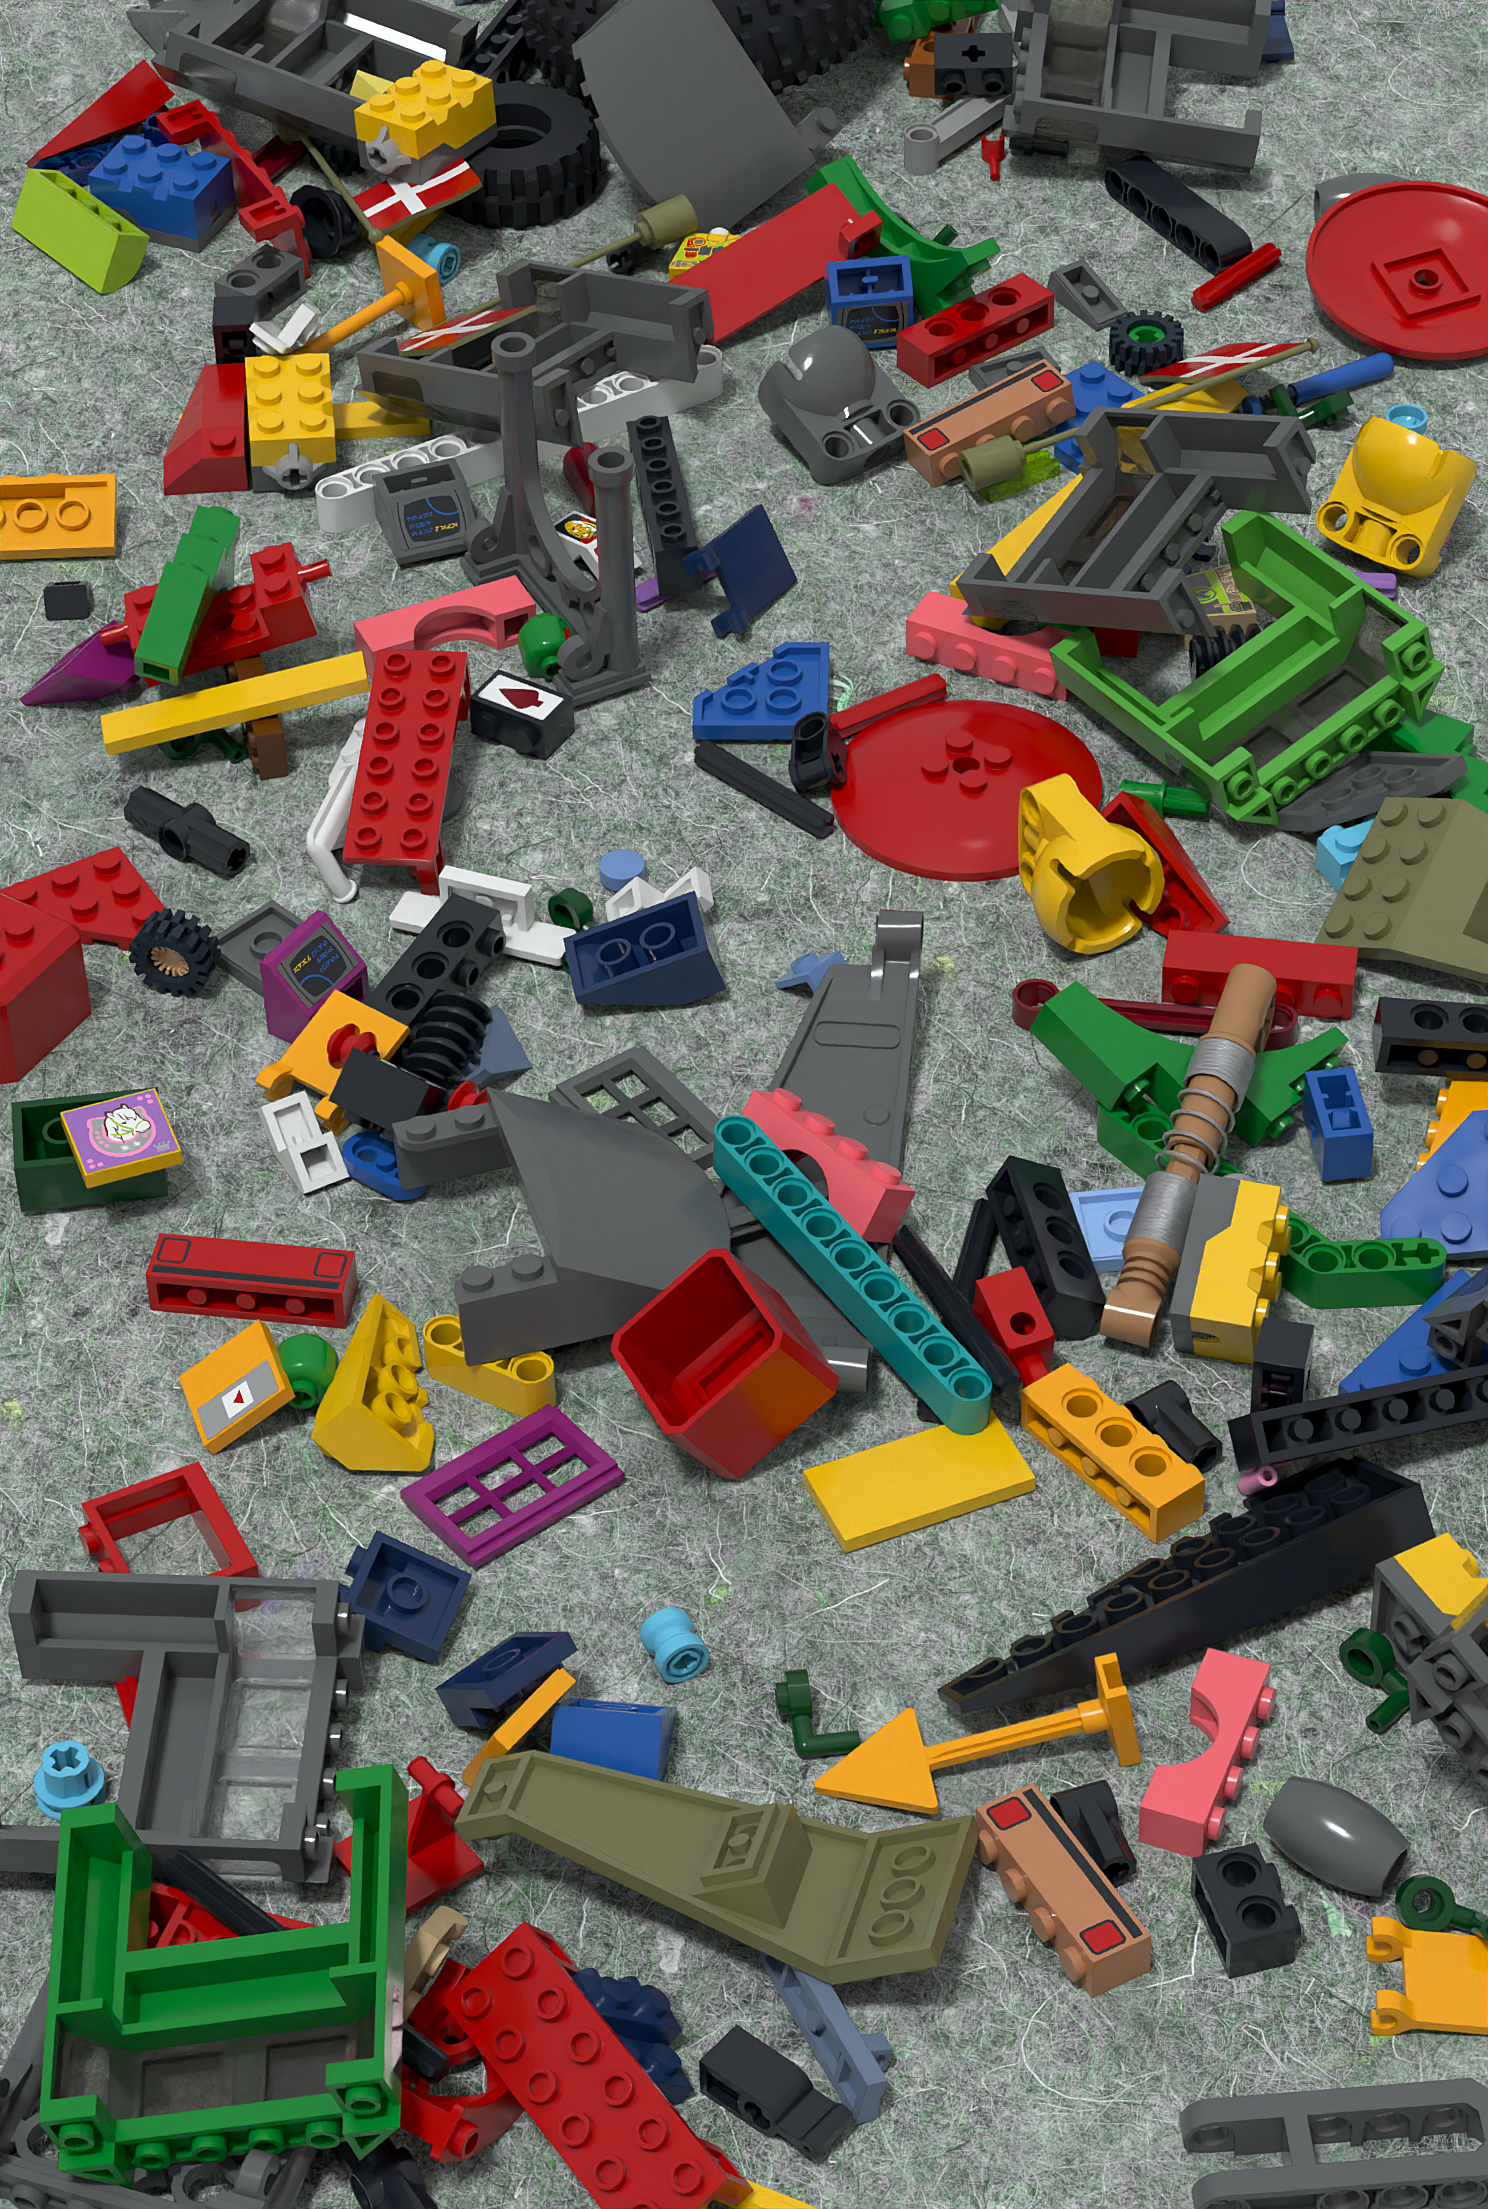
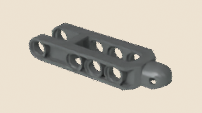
M1473 2078L1210 2098L1188 2105L1179 2117L1185 2149L1199 2153L1234 2151V2156L1281 2152L1283 2160L1282 2167L1221 2171L1200 2178L1193 2185L1191 2191L1194 2209H1488V2088ZM1442 2108H1451V2109L1446 2110V2111L1433 2112V2111H1435V2110L1442 2109ZM1395 2112L1386 2116H1376L1382 2113ZM1336 2117V2118L1331 2119V2120L1317 2121V2120L1322 2119V2118ZM1221 2126L1216 2129L1201 2130L1206 2127ZM1466 2133L1467 2137H1473L1482 2143L1476 2151L1319 2164H1316L1313 2145L1350 2142L1351 2147L1362 2146L1363 2141L1404 2137H1408L1409 2142L1420 2141L1421 2136ZM1457 2181H1468L1461 2185H1449ZM1410 2185L1401 2190H1389L1397 2186ZM1351 2190L1345 2194L1331 2195V2193L1337 2191ZM1221 2200H1233L1225 2204H1212Z

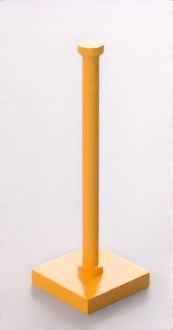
M388 235L385 236L382 241L375 243L385 296L314 338L309 344L301 346L288 355L323 353L392 310L396 311L422 332L446 321L437 271Z

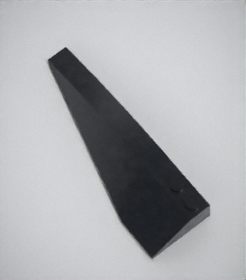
M1342 1451L1243 1500V1504L1249 1511L1236 1517H1232L1231 1513L1223 1512L1208 1522L1211 1532L1204 1536H1184L1170 1545L1171 1556L1165 1560L1163 1558H1149L1087 1596L1086 1600L1089 1607L1082 1612L1074 1615L1073 1611L1065 1610L1050 1619L1053 1630L1044 1635H1024L1011 1643L1009 1651L1011 1656L1004 1660L999 1657L987 1658L937 1689L939 1698L961 1713L1066 1691L1097 1682L1095 1657L1116 1652L1122 1675L1172 1659L1258 1626L1348 1583L1357 1584L1365 1582L1374 1576L1376 1564L1436 1538L1421 1485L1346 1451Z

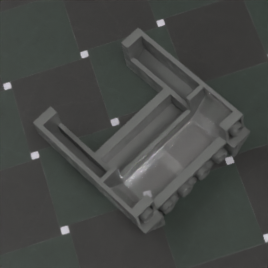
M17 1570L8 1614L22 1679L125 1682V1677H136L138 1687L117 1805L153 1858L152 1877H167L166 1872L163 1870L165 1861L171 1858L175 1851L185 1850L222 1879L328 1883L338 1870L334 1837H330V1813H325L326 1801H335L337 1769L331 1768L332 1757L341 1756L343 1750L344 1730L343 1724L338 1723L339 1712L348 1711L350 1690H364L365 1614H352L351 1603L342 1602L340 1581ZM0 1817V1871L57 1873L60 1827L2 1825Z

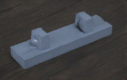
M759 1951L758 1959L842 2103L853 2113L855 2125L876 2120L880 2108L879 2101L885 2092L888 2082L883 2072L887 2069V2063L892 2052V2047L884 2033L860 2035L834 1991L837 1984L830 1985Z

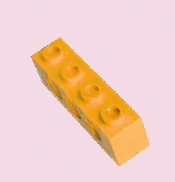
M1068 1362L1021 1390L1020 1426L1155 1544L1203 1516L1205 1479L1194 1465L1187 1464L1170 1450L1166 1442L1159 1435L1152 1434L1135 1420L1125 1406L1118 1405L1101 1391L1098 1384L1091 1377L1084 1376Z

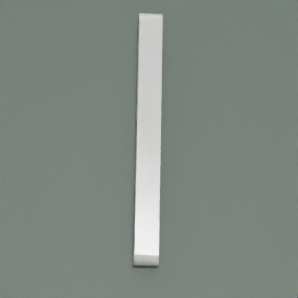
M701 345L696 359L698 374L695 383L624 371L604 378L577 394L575 399L583 442L593 443L626 431L627 421H635L648 415L657 417L668 416L720 396L723 392L721 351L714 346ZM467 427L320 480L315 487L318 524L320 528L330 533H342L377 521L372 475L455 458L466 480L467 488L504 475L502 433ZM537 440L538 461L540 462L565 453L572 447Z

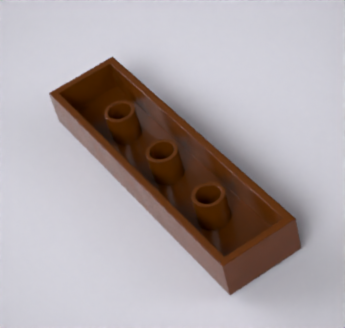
M231 625L225 626V627H223V628L220 629V630L226 629V628L230 627ZM260 653L222 665L223 670L226 672L227 684L266 675ZM275 714L240 723L243 737L248 736L245 737L247 753H253L250 754L252 770H258L260 780L288 776L284 732L279 715Z

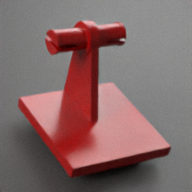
M424 1756L416 1757L407 1767V1774L422 1787V1795L409 1801L406 1916L484 1871V1862L465 1842H462L459 1835L454 1831V1823L465 1802L464 1799L455 1791L456 1784L454 1780L446 1773H438ZM352 1835L335 1844L337 1863L350 1878Z

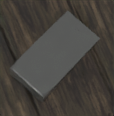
M1084 259L1051 272L1047 289L1054 293V299L1096 332L1111 326L1113 322L1116 323V319L1120 316L1127 319V313H1129Z

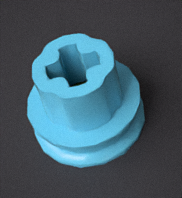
M67 1740L53 1743L45 1749L41 1756L42 1765L34 1776L36 1802L41 1812L51 1819L60 1821L61 1810L103 1804L106 1799L107 1790L104 1782L105 1775L101 1765L89 1756L87 1747L80 1742Z

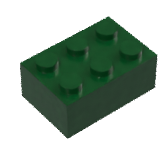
M153 1087L159 1096L158 1087ZM153 1088L11 1102L14 1172L21 1212L168 1196L166 1168L87 1188L62 1127L60 1112Z

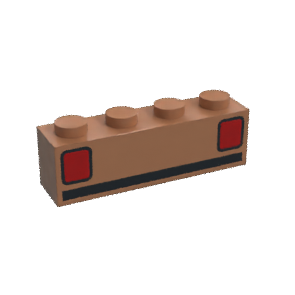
M1044 358L903 430L908 463L929 484L936 488L962 474L958 459L960 451L1004 435H1009L1013 441L1019 440L1022 444L1076 416L1072 383Z
M1034 1782L976 1808V1823L980 1830L975 1848L977 1856L985 1865L991 1864L1001 1878L1003 1889L1008 1898L1013 1903L1020 1902L1029 1914L1031 1925L1038 1938L1043 1942L1049 1941L1059 1954L1061 1966L1071 1981L1075 1982L1078 1980L1089 1996L1094 1998L1150 1972L1152 1936Z

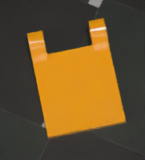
M335 989L278 1062L266 1066L258 1074L255 1082L258 1086L266 1089L263 1096L271 1102L288 1097L294 1080L326 1096L317 1104L314 1114L324 1120L321 1124L324 1130L332 1131L333 1135L338 1137L346 1129L349 1121L341 1117L345 1110L344 1108L328 1101L343 1069H335L329 1064L327 1043L330 1036L344 1025L353 1023L359 1027L360 1034L372 1032L376 1035L378 1042L377 1051L380 1054V1058L389 1061L411 1031L408 1026Z
M1384 1916L1372 1917L1371 1936H1367L1365 1941L1366 1960L1385 1963L1401 1958L1404 1995L1394 1990L1376 1991V2010L1371 2009L1370 2012L1371 2034L1393 2036L1410 2029H1426L1488 2035V1940L1475 1935L1411 1930L1393 1918Z

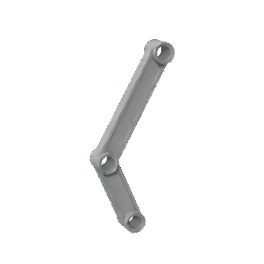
M1002 0L1001 7L998 10V26L1005 30L1006 33H1012V47L1019 59L1021 42L1013 41L1019 0ZM1046 47L1044 50L1041 73V87L1044 89L1055 90L1060 86V48ZM1019 60L1013 63L1012 94L966 95L926 123L919 122L907 126L904 130V167L906 171L915 175H928L935 172L939 168V160L1004 117L1005 105L1013 106Z

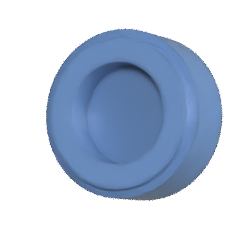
M611 851L605 854L599 862L600 882L609 890L619 892L636 876L645 880L644 859L634 851Z

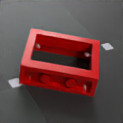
M199 1461L81 1503L85 1525L78 1527V1533L87 1556H97L99 1560L97 1562L98 1572L131 1573L114 1541L190 1514L221 1570L206 1576L259 1578L256 1561ZM261 1591L237 1592L235 1594L237 1610L262 1601Z

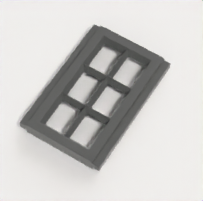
M634 1046L557 1084L556 1089L548 1092V1100L551 1103L616 1119L631 1113L647 1129L656 1132L674 1143L677 1147L679 1146L669 1136L690 1126L708 1144L688 1155L703 1171L713 1166L714 1127L720 1119L644 1046L640 1048ZM634 1072L650 1089L630 1099L613 1081ZM603 1086L621 1104L600 1114L582 1096ZM661 1098L679 1117L658 1127L640 1108Z

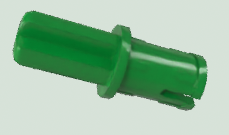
M1123 779L1119 789V793L1123 790L1147 800L1160 817H1165L1166 813L1204 818L1208 816L1211 807V796L1208 791L1170 786L1169 781H1163L1159 785Z

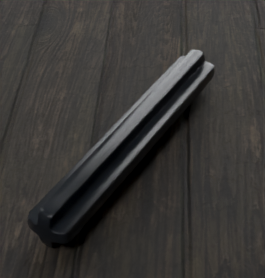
M704 741L694 749V762L698 766L813 835L825 838L829 832H833L835 828L833 824L835 820L834 815L711 741Z

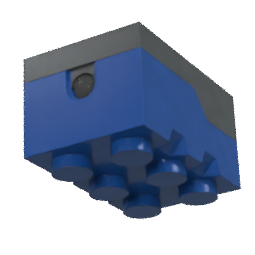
M126 135L88 175L90 193L150 236L149 242L200 254L237 213L231 159L214 155L211 152L203 151L191 156L186 148L179 147L176 144L167 143L156 148L151 140L137 135Z

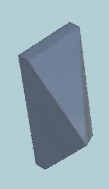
M496 1004L489 1008L492 1013L491 1019L487 1023H482L485 1030L480 1038H474L477 1048L473 1053L467 1054L470 1063L465 1069H459L462 1073V1079L458 1084L454 1085V1089L466 1081H473L480 1090L532 1068L503 1010Z

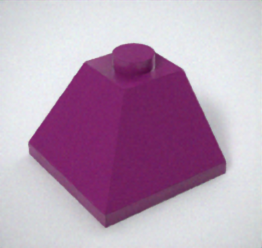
M113 619L102 627L101 630L118 625V623ZM96 631L69 650L19 700L25 706L100 700L114 690H117L122 695L141 678L135 674L134 653L129 640L104 648L99 637V631Z

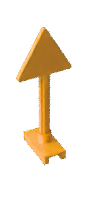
M1116 1652L1094 1658L1099 1698L1077 1703L1078 1708L932 1746H924L915 1711L913 1708H906L814 1782L816 1793L935 1815L940 1809L931 1778L933 1770L1084 1732L1086 1736L1106 1731L1121 1767L1140 1763L1142 1758L1126 1686H1123Z

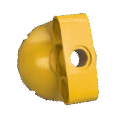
M1371 415L1362 424L1328 500L1317 511L1315 517L1316 526L1323 535L1362 557L1412 577H1428L1438 567L1439 553L1466 496L1475 482L1478 464L1454 450L1447 449L1443 451L1439 449L1437 442L1386 419ZM1347 514L1345 526L1341 530L1336 531L1337 519L1341 515ZM1416 546H1420L1418 559L1414 563L1408 564L1410 551Z
M1066 773L1021 790L1018 812L1019 874L1025 890L1032 898L1039 925L1059 945L1087 955L1109 951L1129 940L1142 927L1139 918L1129 909L1128 904L1133 899L1138 907L1149 915L1153 914L1161 901L1165 878L1158 853L1132 829L1107 822L1079 792L1075 781Z

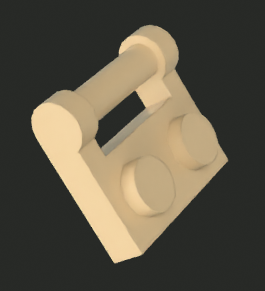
M439 1906L419 1928L405 1952L404 1997L393 2007V2012L406 2022L422 1998L421 1993L430 1977H434L451 1949L449 1947L453 1939H460L468 1926L467 1919L450 1907Z

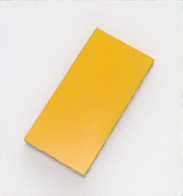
M990 1409L987 1427L977 1434L961 1435L953 1432L944 1424L803 1470V1484L844 1553L1036 1490L1035 1475L992 1409Z

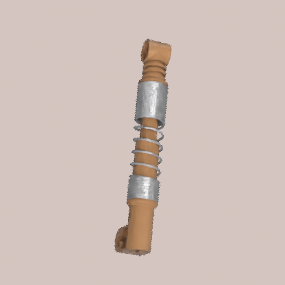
M1246 963L1237 964L1232 967L1209 1032L1200 1037L1194 1048L1183 1079L1185 1089L1179 1091L1177 1095L1181 1107L1170 1115L1171 1122L1174 1125L1173 1130L1164 1132L1162 1136L1164 1144L1167 1146L1166 1150L1157 1153L1155 1156L1157 1165L1163 1171L1149 1174L1123 1243L1122 1256L1125 1262L1116 1284L1117 1286L1112 1287L1104 1307L1099 1331L1102 1336L1148 1349L1153 1343L1167 1290L1172 1278L1178 1276L1200 1173L1202 1171L1209 1175L1217 1173L1221 1165L1219 1155L1225 1151L1228 1145L1226 1134L1231 1132L1235 1125L1234 1113L1240 1110L1256 1067L1255 1052L1264 1051L1274 1016L1277 984L1273 975L1264 968ZM1184 1093H1186L1185 1098H1184V1101H1183L1182 1096H1183ZM1229 1118H1230V1124H1229V1126H1228V1129H1226V1126H1227V1124H1228V1122H1229ZM1222 1138H1223V1144H1222L1220 1150H1218V1148H1219V1146H1220V1143H1221V1140H1222ZM1168 1154L1170 1156L1167 1168L1159 1160L1161 1155ZM1214 1160H1215L1216 1164H1215L1213 1170L1210 1171V1172H1208V1171H1207V1168H1209L1210 1166H1212V1164H1213V1162H1214Z

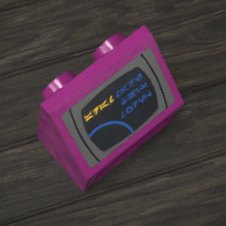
M317 910L305 922L296 926L284 941L274 950L269 951L263 960L260 961L268 1034L290 1044H293L335 989L361 1003L370 995L366 963L329 916L321 910Z

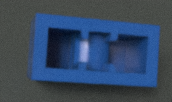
M1347 1067L1305 1072L1302 1115L1321 1180L1330 1181L1370 1176L1374 1133L1354 1068Z

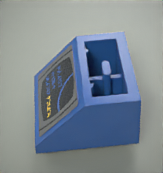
M909 255L827 262L823 274L829 326L840 325L853 331L868 349L897 347L896 333L913 325V288Z

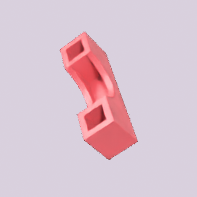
M513 575L353 622L356 652L362 651L367 674L373 681L377 652L381 649L428 651L439 644L457 640L477 641L487 644L496 650L504 649L518 644L519 630L531 617L536 615V603L517 576Z
M930 590L906 619L907 655L1065 702L1072 694L1069 689L1058 682L1049 649L1073 632L1048 625L1039 631L1026 635L1006 636L995 634L979 627L971 619L970 615H961L968 606L966 601Z
M776 1088L774 1092L753 1090L741 1115L753 1120L794 1165L808 1155L816 1160L827 1180L828 1202L864 1241L891 1243L916 1193L915 1190L900 1180L902 1173L886 1163L874 1161L867 1155L868 1148L859 1141L839 1135L834 1131L835 1124L830 1119L818 1113L808 1112L801 1107L802 1099L796 1094L782 1088Z
M1212 1648L1207 1649L1191 1686L1190 1723L1203 1731L1213 1745L1204 1754L1192 1761L1156 1767L1140 1804L1138 1842L1195 1858L1205 1854L1210 1839L1219 1841L1227 1817V1809L1224 1808L1227 1799H1237L1244 1776V1769L1240 1767L1244 1758L1248 1760L1254 1758L1260 1739V1728H1257L1260 1719L1268 1721L1274 1709L1277 1690L1269 1687L1270 1664Z

